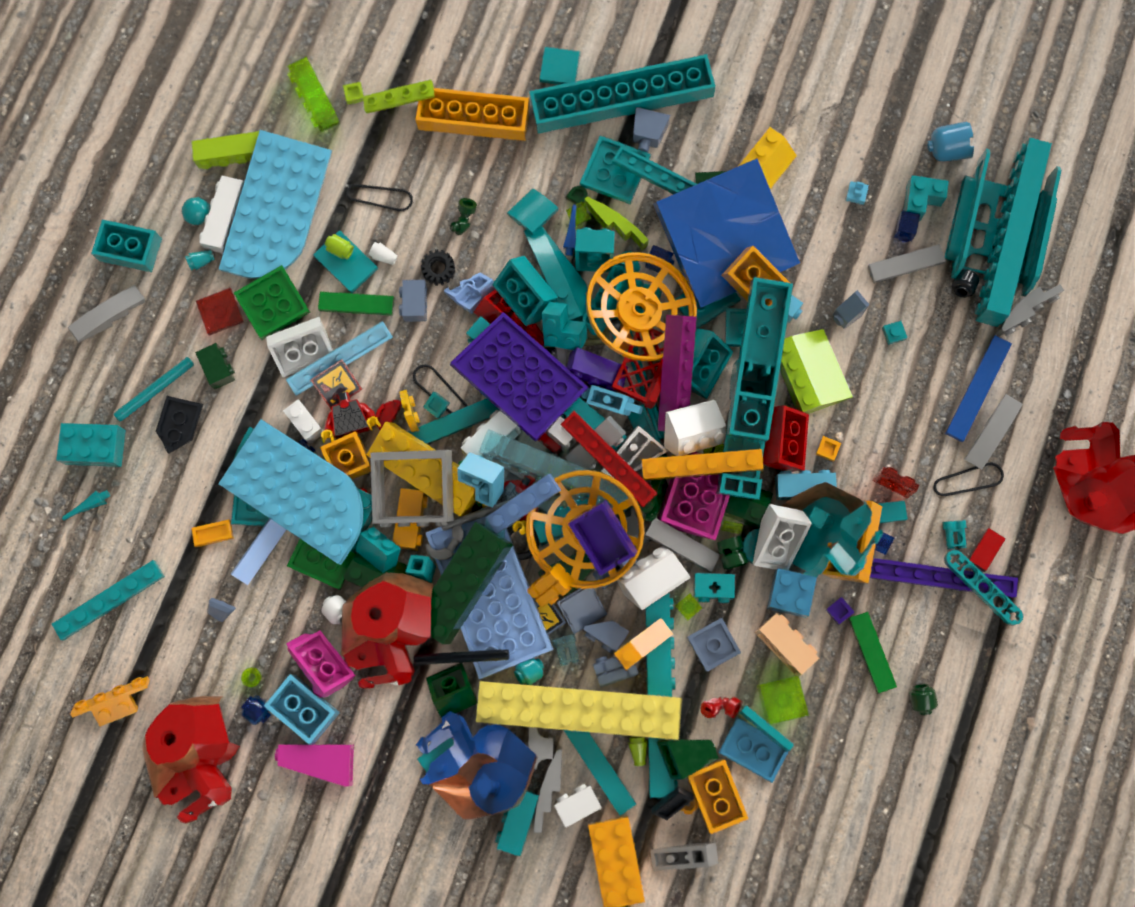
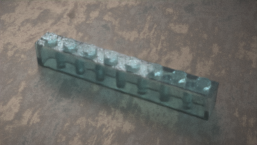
M490 429L487 430L479 453L482 454L481 457L489 461L493 459L498 460L500 465L505 468L511 469L512 466L519 469L518 473L537 476L536 480L538 481L548 474L556 478L564 473L588 470ZM575 476L561 482L569 490L578 487H591L593 476ZM601 479L599 490L611 495L618 503L628 499L625 493L616 485ZM590 493L575 494V496L584 498V496L589 497ZM598 495L596 504L598 505L606 499ZM607 501L610 507L612 508L613 505L609 501Z

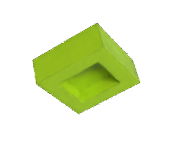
M361 82L343 85L347 105L363 102L364 93Z

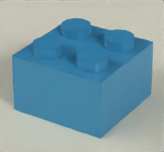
M779 568L776 569L767 609L803 618L808 617L817 577Z

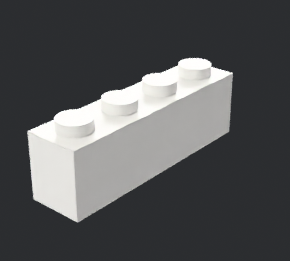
M221 175L220 181L217 182L216 194L210 202L211 209L209 215L205 217V227L199 236L200 244L205 250L211 249L214 252L224 253L243 189V180Z

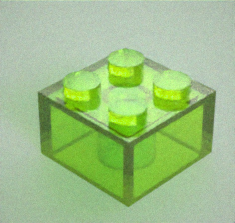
M799 675L757 685L765 720L770 725L809 716Z

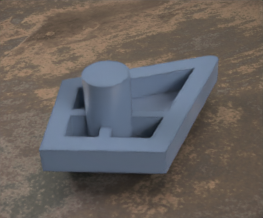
M211 598L208 603L207 613L216 620L223 622L236 607L224 601Z

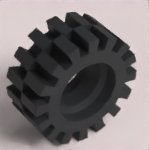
M435 249L434 253L431 250L429 255H424L425 259L421 260V270L426 281L428 280L430 284L434 283L435 286L441 283L442 286L444 282L449 283L450 278L453 279V273L455 274L456 271L455 264L448 252L445 253L444 250L439 252L438 249ZM435 262L445 264V270L442 273L436 274L432 272L431 267Z

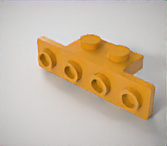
M148 676L144 678L138 677L129 684L114 687L109 692H100L89 700H80L74 704L70 715L73 718L91 711L100 727L136 713L138 707L131 694L148 688L150 679Z

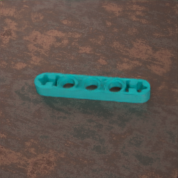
M951 550L944 556L946 566L1007 625L1013 626L1022 622L1023 612L962 552ZM950 555H956L958 557L956 559L958 563H951L952 558L950 557ZM963 563L966 564V565L962 566L959 570L957 569L958 567H960L959 564H963ZM966 568L972 569L974 573L973 578L968 579L964 576ZM984 582L988 585L987 593L979 591V583ZM996 596L1003 600V605L1000 608L993 604V599ZM1007 608L1010 613L1015 612L1017 620H1010L1011 615L1007 611L1003 613L1001 611Z

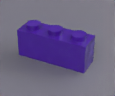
M580 348L570 352L566 368L577 378L588 382L591 386H600L617 392L611 387L621 364ZM626 377L619 379L617 385L624 387Z

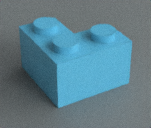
M469 452L457 468L458 481L474 487L475 500L493 508L504 492V467L484 459L480 455Z

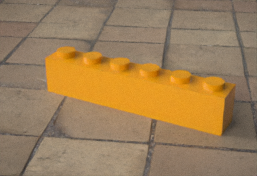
M762 449L642 459L643 479L655 480L763 471Z

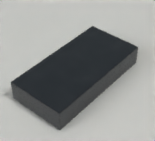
M676 787L651 807L652 814L665 820L670 819L694 800L693 793Z

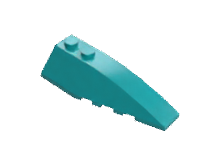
M543 227L534 235L526 229L523 230L543 279L558 296L555 302L568 305V319L570 321L583 322L582 318L587 311L586 293L588 287L585 281Z

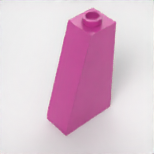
M278 745V749L275 750L277 766L342 786H353L354 745Z

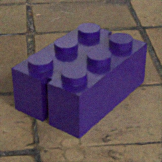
M606 500L568 523L600 576L615 568L617 564L620 565L634 557L637 553L635 546Z

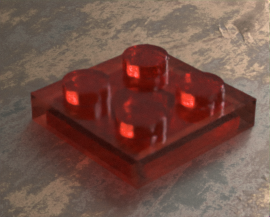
M883 467L875 474L872 481L907 499L916 493L920 486L915 483V479L909 476L903 477L897 474L898 471L891 467Z

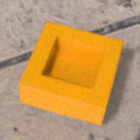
M823 436L815 455L834 462L841 443Z

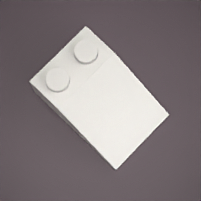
M769 504L761 520L753 559L754 566L775 570L778 568L789 570L812 524L802 510Z

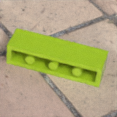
M259 131L192 141L193 161L199 169H210L214 166L225 167L235 163L245 164L251 161Z

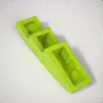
M589 197L584 199L585 207L603 228L610 230L614 228L624 241L631 237L642 251L648 247L649 239L625 217Z

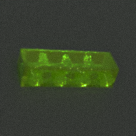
M307 56L287 65L290 71L287 75L292 84L296 83L297 87L294 89L299 99L303 97L305 102L302 104L306 112H311L312 117H310L314 128L318 127L322 133L339 125L340 121Z

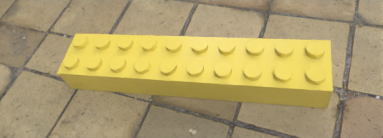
M480 681L476 722L679 740L682 698Z

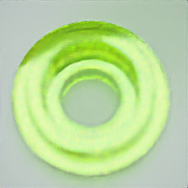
M253 667L245 669L241 675L242 683L247 687L257 686L262 678L260 671ZM250 674L255 675V679L253 681L249 680Z

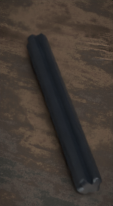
M508 649L415 654L414 664L509 660L510 652Z

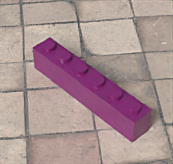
M666 315L658 419L659 431H665L666 412L690 406L697 318L695 316Z

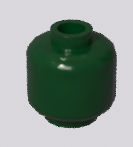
M929 684L913 686V689L909 692L912 709L920 712V715L932 714V711L938 707L935 689L929 687Z

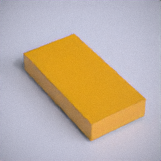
M229 519L191 528L194 547L234 539L232 524Z

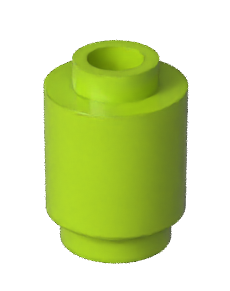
M336 234L328 236L325 241L326 251L341 259H349L354 250L351 242Z

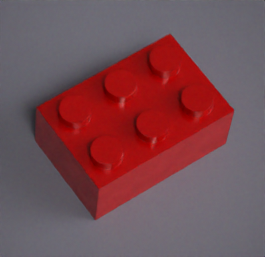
M785 405L774 406L769 440L765 441L763 465L781 471H805L809 414Z

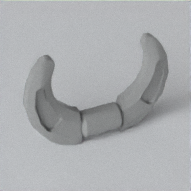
M461 525L451 528L452 537L454 538L447 548L434 550L429 544H426L428 554L438 560L451 558L459 541H463L464 532Z

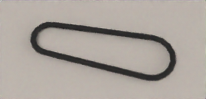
M352 184L346 190V196L349 200L395 211L408 210L413 203L412 194L404 189ZM352 187L405 192L410 197V203L407 207L399 209L351 198L349 190Z
M423 364L414 370L413 381L429 396H431V393L416 380V372L422 367L430 368L464 406H468L432 366ZM448 408L446 409L448 413H453Z
M990 462L986 463L985 466H996L1001 472V478L995 484L945 494L937 490L936 486L939 481L979 469L978 467H972L937 479L933 487L935 493L939 496H950L995 487L1003 481L1004 472L998 464Z

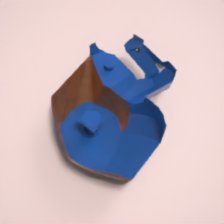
M451 711L442 717V723L426 737H421L416 743L422 754H426L447 739H454V745L430 764L426 775L420 778L422 784L430 785L462 819H475L499 814L517 807L528 789L537 761V755L508 728L497 724L488 725L472 736L465 719Z

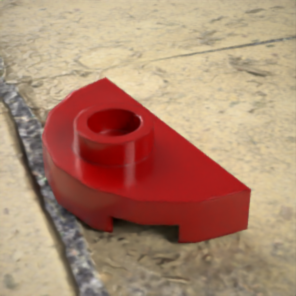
M400 400L388 401L385 404H381L378 408L376 417L381 424V427L377 425L379 430H381L385 422H394L402 407Z

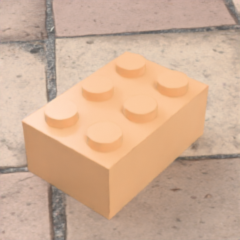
M776 613L754 633L795 676H800L819 659L816 655L818 652L812 645L809 644L807 646L802 640L804 637L796 629L793 631L788 626L789 621L782 614L779 616Z

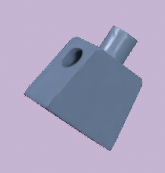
M636 107L633 142L639 144V150L648 153L650 147L658 148L669 126L670 115Z

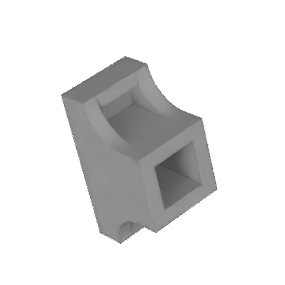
M529 728V742H525V745L537 755L534 768L537 769L541 760L553 759L554 738H544L540 735L538 728Z

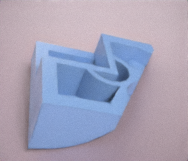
M478 273L470 279L461 281L460 286L452 290L448 287L444 292L459 306L473 314L481 300L495 290L492 285L494 281L486 275Z

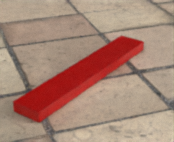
M575 411L560 424L614 479L621 482L631 492L642 507H645L658 494Z

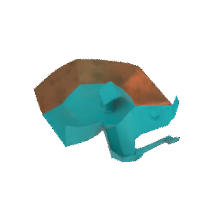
M824 482L795 495L781 505L782 507L802 510L812 523L792 563L807 571L804 573L805 575L818 577L826 569L829 560L841 574L857 575L864 568L866 556L872 545L878 543L883 535L882 529L876 531L863 553H860L856 547L858 540L871 524L872 511L866 504L867 502Z

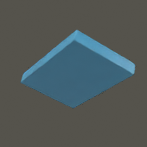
M736 717L718 752L773 783L788 752L784 751L758 728Z

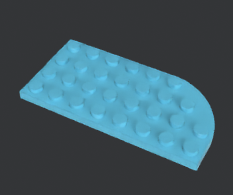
M263 130L259 131L219 266L220 271L245 278L258 279L281 265L284 269H287L299 258L307 241L332 150Z
M260 419L222 477L219 485L337 564L342 565L356 543L363 523V504L355 483L346 473Z

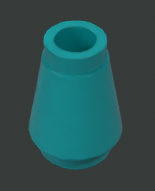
M211 249L189 253L188 256H185L190 270H198L215 260Z

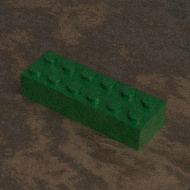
M474 523L432 589L430 636L443 645L452 643L513 546L511 542L496 534L482 523Z

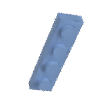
M548 474L486 518L495 533L499 534L559 493L561 489L552 475Z

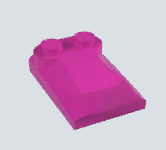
M321 631L314 634L304 633L286 643L289 653L312 683V690L318 697H328L346 686L355 677L353 671L346 665L345 661Z

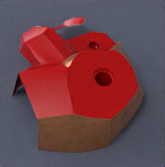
M385 573L370 581L343 604L341 656H343L346 665L355 669L384 665L388 671L386 675L362 678L358 682L360 688H374L375 685L385 683L403 685L411 682L415 670L406 646H417L430 638L431 594L434 584L403 573Z
M224 696L192 697L168 704L148 727L143 740V754L153 795L155 798H158L161 805H174L195 790L201 793L199 799L182 810L177 816L182 823L193 822L197 820L199 815L213 806H223L231 800L232 787L217 766L229 761L236 754L240 746L229 742L219 706V702Z

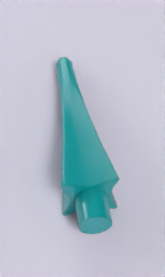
M107 490L101 493L93 492L76 508L64 515L62 520H67L79 513L107 504L105 499L110 497V493Z

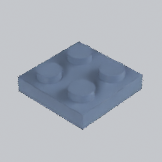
M722 618L687 637L706 672L741 653Z

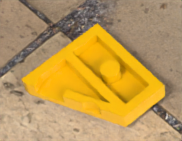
M407 390L400 391L401 403L405 411L404 416L411 432L419 431L417 423H420L418 412L413 410V407L416 406L413 395L409 396Z

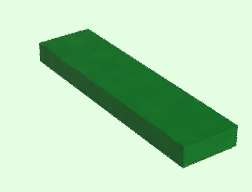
M320 292L318 310L323 312L393 316L395 298L394 296Z
M868 611L848 618L877 694L896 688L895 679Z

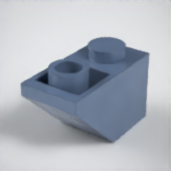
M614 621L587 625L583 629L586 632L585 637L593 642L598 640L602 643L601 647L609 653L612 650L617 652L629 634L628 630Z

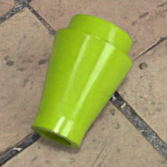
M641 736L629 737L630 742H628L634 766L646 765L648 740Z

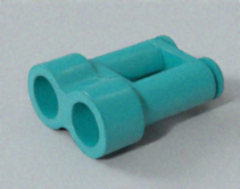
M966 520L942 522L946 535L947 549H955L954 547L960 546L959 548H967L965 528H967ZM953 532H957L958 544H954Z

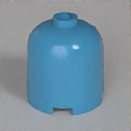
M960 122L936 128L931 134V140L927 141L928 151L932 152L934 158L940 162L973 158L974 146H970V138H973V131L970 122Z

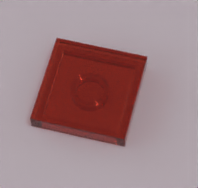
M231 287L196 301L209 336L244 322Z

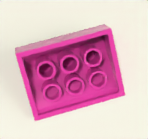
M693 452V453H689V454H686V455H696V454H702V453ZM719 474L671 478L657 519L678 531L715 541L730 497L728 495L716 494Z

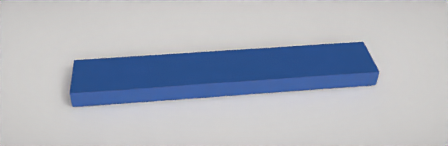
M996 335L993 336L945 432L946 435L964 442L1012 343Z

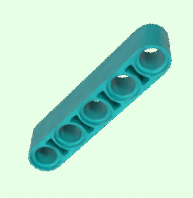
M625 251V252H623L622 254H625V253H633V252H632V251ZM632 261L634 272H639L641 268L640 263ZM625 262L614 265L605 281L610 283L616 277L625 274ZM628 281L619 282L613 288L623 294L629 289ZM600 287L591 302V310H601V299L604 292L602 287ZM610 294L607 298L606 308L607 310H616L618 301ZM586 311L582 321L587 323V329L592 335H597L590 324ZM594 318L599 330L603 332L607 326L604 319Z

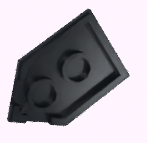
M166 396L156 433L168 454L193 440L203 404Z

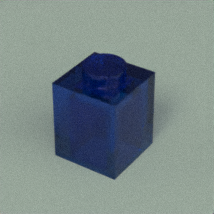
M902 210L897 219L894 238H898L902 242H912L917 234L920 214Z
M655 245L652 246L649 254L660 257L674 266V253ZM647 262L645 264V268L657 273L661 270L656 265Z

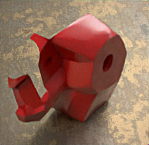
M1101 422L1093 427L1078 428L1075 425L1065 428L1060 434V439L1065 441L1088 440L1090 442L1089 449L1063 450L1055 457L1056 466L1053 469L1069 514L1083 524L1108 532L1124 534L1135 530V455L1120 456V430L1113 422Z

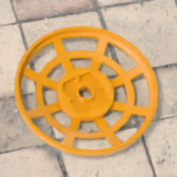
M640 252L625 253L609 259L595 272L586 293L587 315L597 336L610 349L633 360L655 361L663 359V353L657 355L653 345L663 342L665 338L666 324L660 321L662 311L671 309V315H677V308L688 305L689 316L697 317L695 296L686 278L672 264L651 254ZM632 261L647 262L658 266L661 270L656 278L646 273L634 272ZM625 262V274L616 277L610 283L601 277L603 272L610 267ZM667 273L680 285L686 298L674 299L671 291L662 283ZM635 279L646 280L652 284L648 289L636 287ZM627 280L629 289L623 294L613 288L619 282ZM595 283H598L604 289L601 299V310H591V295ZM657 288L665 294L668 302H660L654 294ZM609 294L618 301L616 310H607L606 308ZM635 306H641L644 312L638 313L635 310ZM594 318L604 319L608 329L616 336L613 344L599 330ZM609 318H619L624 325L620 333L614 328ZM657 327L664 331L660 337L654 340L650 339L648 331L652 328ZM630 330L640 332L643 341H635L626 336ZM622 342L633 346L645 347L649 356L634 355L623 351L619 347Z
M577 470L554 478L561 489L559 492L561 496L551 505L548 514L536 512L537 508L527 514L526 538L535 561L544 572H547L552 567L547 564L544 558L554 552L563 562L573 566L571 576L574 578V581L570 587L590 589L615 582L634 565L644 541V520L635 497L621 482L597 471ZM575 476H593L591 487H578L569 491L561 481ZM601 479L616 485L625 493L628 499L618 503L611 495L599 490ZM590 493L588 504L577 505L572 495ZM599 495L613 505L611 509L615 515H619L621 525L627 533V520L623 510L633 505L638 519L639 535L638 538L631 535L628 536L633 545L636 546L637 553L635 556L630 558L619 571H616L615 568L609 570V577L596 581L578 580L581 569H594L595 567L592 562H583L585 551L568 523L596 506ZM565 500L571 510L566 514L565 518L554 516L557 507ZM534 520L546 522L545 532L549 546L540 552L534 538ZM552 523L562 525L564 537L556 542L552 534ZM569 544L577 550L575 560L566 556L560 548Z

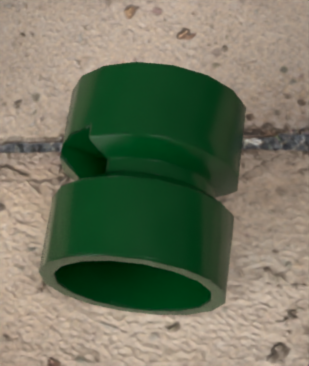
M741 536L728 538L716 543L719 554L723 555L721 562L724 570L748 564L746 553L742 551L744 546Z

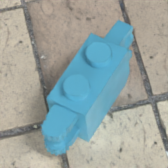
M594 385L591 386V389L588 388L581 396L587 399V404L625 416H630L631 411L641 414L643 410L642 406L634 404L635 399Z

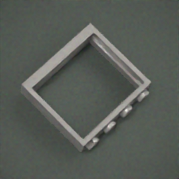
M452 450L371 453L373 524L380 523V527H392V523H398V527L410 526V523H417V526H429V522H435V526H445L447 522L454 521ZM442 458L443 515L385 517L384 460Z

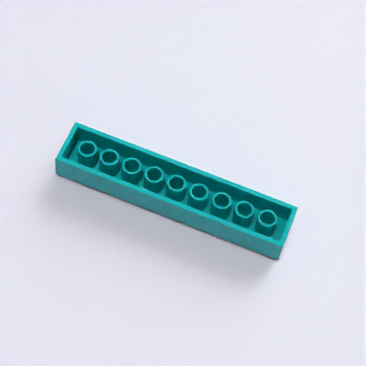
M705 54L529 91L537 133L540 134L636 114V107L655 110L714 97L716 86L708 55Z
M1029 138L1025 144L1021 145L1019 152L1015 153L1013 158L1015 167L1011 169L1009 174L1011 182L1005 190L1007 198L1000 210L1003 213L1002 218H999L996 229H999L998 234L994 236L992 242L994 250L988 258L990 266L989 269H986L983 280H986L985 286H982L979 297H981V301L975 309L977 322L999 327L1010 316L1052 143Z

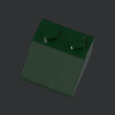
M458 663L426 678L433 704L441 719L450 711L457 713L478 704L475 691L463 663Z

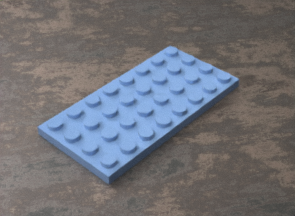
M487 516L462 524L463 540L475 522L485 525ZM441 526L426 532L429 544L434 550L447 548L454 538L452 537V529L443 531ZM506 528L505 539L512 543L511 537ZM459 541L458 546L456 547V549H455L454 552H453L454 555H455L456 551L458 550V548L460 547V545H461L462 542ZM514 545L461 627L469 651L508 649L510 652L509 660L473 662L479 679L486 678L553 650L535 600L527 592L529 584ZM453 556L447 560L435 559L441 575Z

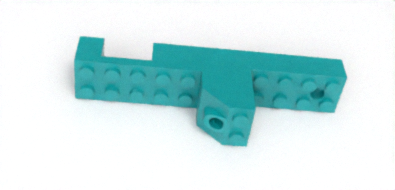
M756 277L751 281L739 358L733 364L730 380L729 399H731L723 452L762 449L763 457L765 441L769 440L793 283ZM771 299L772 305H766L765 300ZM746 387L752 388L753 392H747ZM760 471L719 474L716 494L758 500L762 485V479H759Z

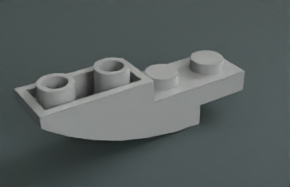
M1059 284L1046 292H1043L1041 287H1038L1030 292L1011 310L1010 316L999 326L996 335L998 337L1003 334L1008 336L1016 331V327L1021 325L1023 328L1032 322L1031 319L1036 315L1035 312L1044 307L1043 304L1047 302L1052 304L1060 299L1059 295L1064 291L1062 286Z

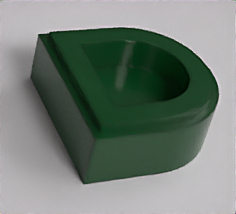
M575 186L567 194L566 199L582 208L585 204L584 199L588 197V192L583 186Z

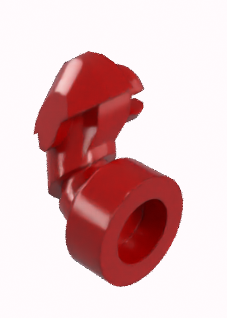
M736 697L713 698L709 701H703L700 710L704 717L715 718L723 708L727 716L735 718L742 707V701Z

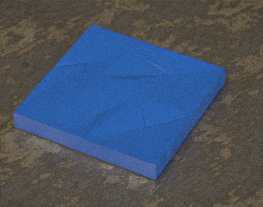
M754 159L653 204L681 272L695 296L697 309L737 292L721 275L747 247L754 246L779 272L800 264L758 159Z

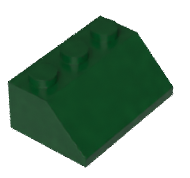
M357 553L352 559L343 579L363 588L370 581L385 573L406 574L408 565L397 561L396 566L382 573Z

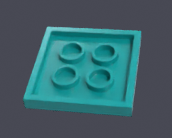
M599 136L581 178L580 186L631 205L642 178L613 164L612 159L621 145L649 160L651 154Z

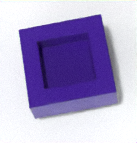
M842 597L825 609L838 625L854 613Z

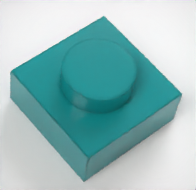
M902 321L882 327L888 345L904 341L908 338Z
M433 392L423 408L436 418H440L450 402L437 392Z

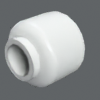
M339 595L329 596L323 601L321 612L330 623L342 624V608L346 601Z

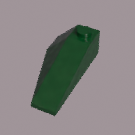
M761 489L758 500L730 496L724 516L759 529L761 520L771 503L773 493Z

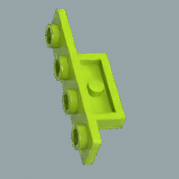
M430 79L363 96L364 111L368 114L433 98L435 96L433 81Z

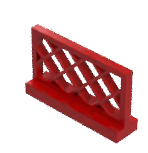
M653 328L648 331L651 340L663 334ZM635 332L632 340L642 341L640 332ZM658 344L654 345L656 354H662L661 352L664 351V348L659 349ZM630 345L627 352L634 354L632 349L637 346ZM641 347L644 354L639 356H649L646 348ZM624 357L611 388L644 403L645 407L652 409L661 392L663 359H660V362L656 364L647 361L649 366L640 368L637 360ZM633 361L637 370L628 373L625 365ZM651 369L653 379L646 381L642 372ZM638 373L642 382L633 385L630 376ZM626 377L630 386L624 388L617 385L619 379ZM644 385L647 392L645 397L637 394L635 388Z

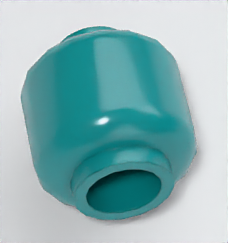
M531 658L515 665L514 675L521 685H532L543 677L542 669L544 665L539 658Z

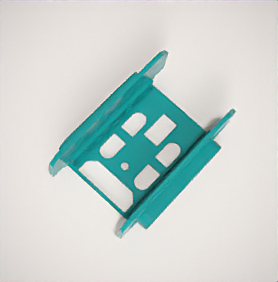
M985 149L979 158L973 177L965 175L961 183L944 256L945 259L953 261L951 274L953 279L957 277L962 269L985 274V271L966 267L967 257L972 254L989 257L990 253L994 250L992 242L999 230L996 229L999 220L995 218L999 196L1007 198L1005 190L1008 185L985 180L991 154L990 149ZM1056 166L1049 174L1044 190L1039 194L1018 283H1021L1023 286L1021 296L1024 297L1035 287L1042 274L1057 205L1056 195L1062 172L1059 166ZM981 204H986L990 207L988 224L975 221L978 207ZM973 229L986 231L981 248H974L971 245Z

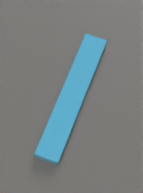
M382 321L287 378L286 381L297 396L315 385L314 379L340 362L346 366L390 340L393 336Z

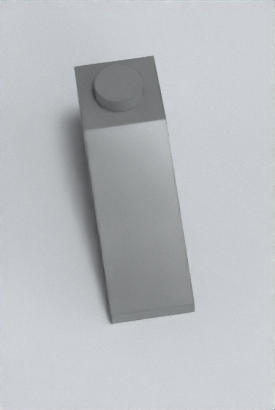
M716 842L650 850L653 871L710 867L719 863Z

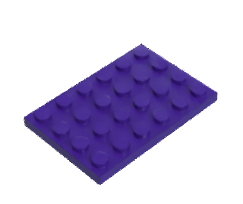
M504 312L450 362L452 368L535 442L588 390L587 385Z

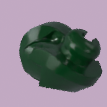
M469 198L459 200L458 210L461 215L456 222L450 224V230L455 232L456 235H462L469 228L468 217L476 212L477 203Z

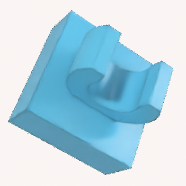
M850 181L846 201L864 205L869 185L858 181Z

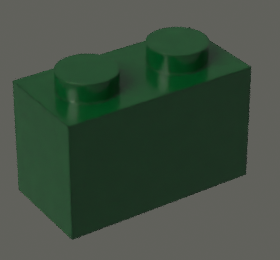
M214 343L195 352L207 381L214 390L235 381L233 376L235 370L232 364H228L226 360L228 354L224 347Z

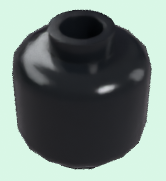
M961 270L952 282L953 292L961 298L972 296L978 287L979 276L972 270Z

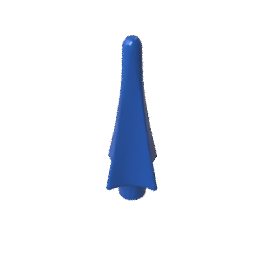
M576 205L572 206L570 222L563 245L564 249H566V256H573V249H575Z

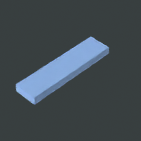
M269 518L231 572V575L248 585L287 529Z

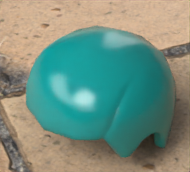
M199 197L187 199L181 210L184 220L191 225H202L205 217L209 215L210 203Z

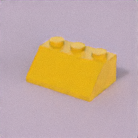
M769 127L739 166L758 159L768 186L771 189L797 155L787 139Z

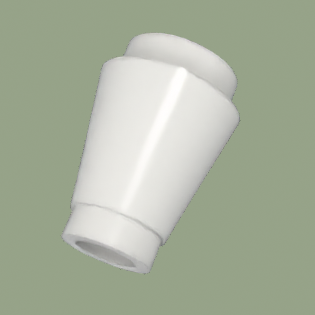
M375 242L369 252V256L372 259L391 265L395 264L398 255L382 243L378 244Z

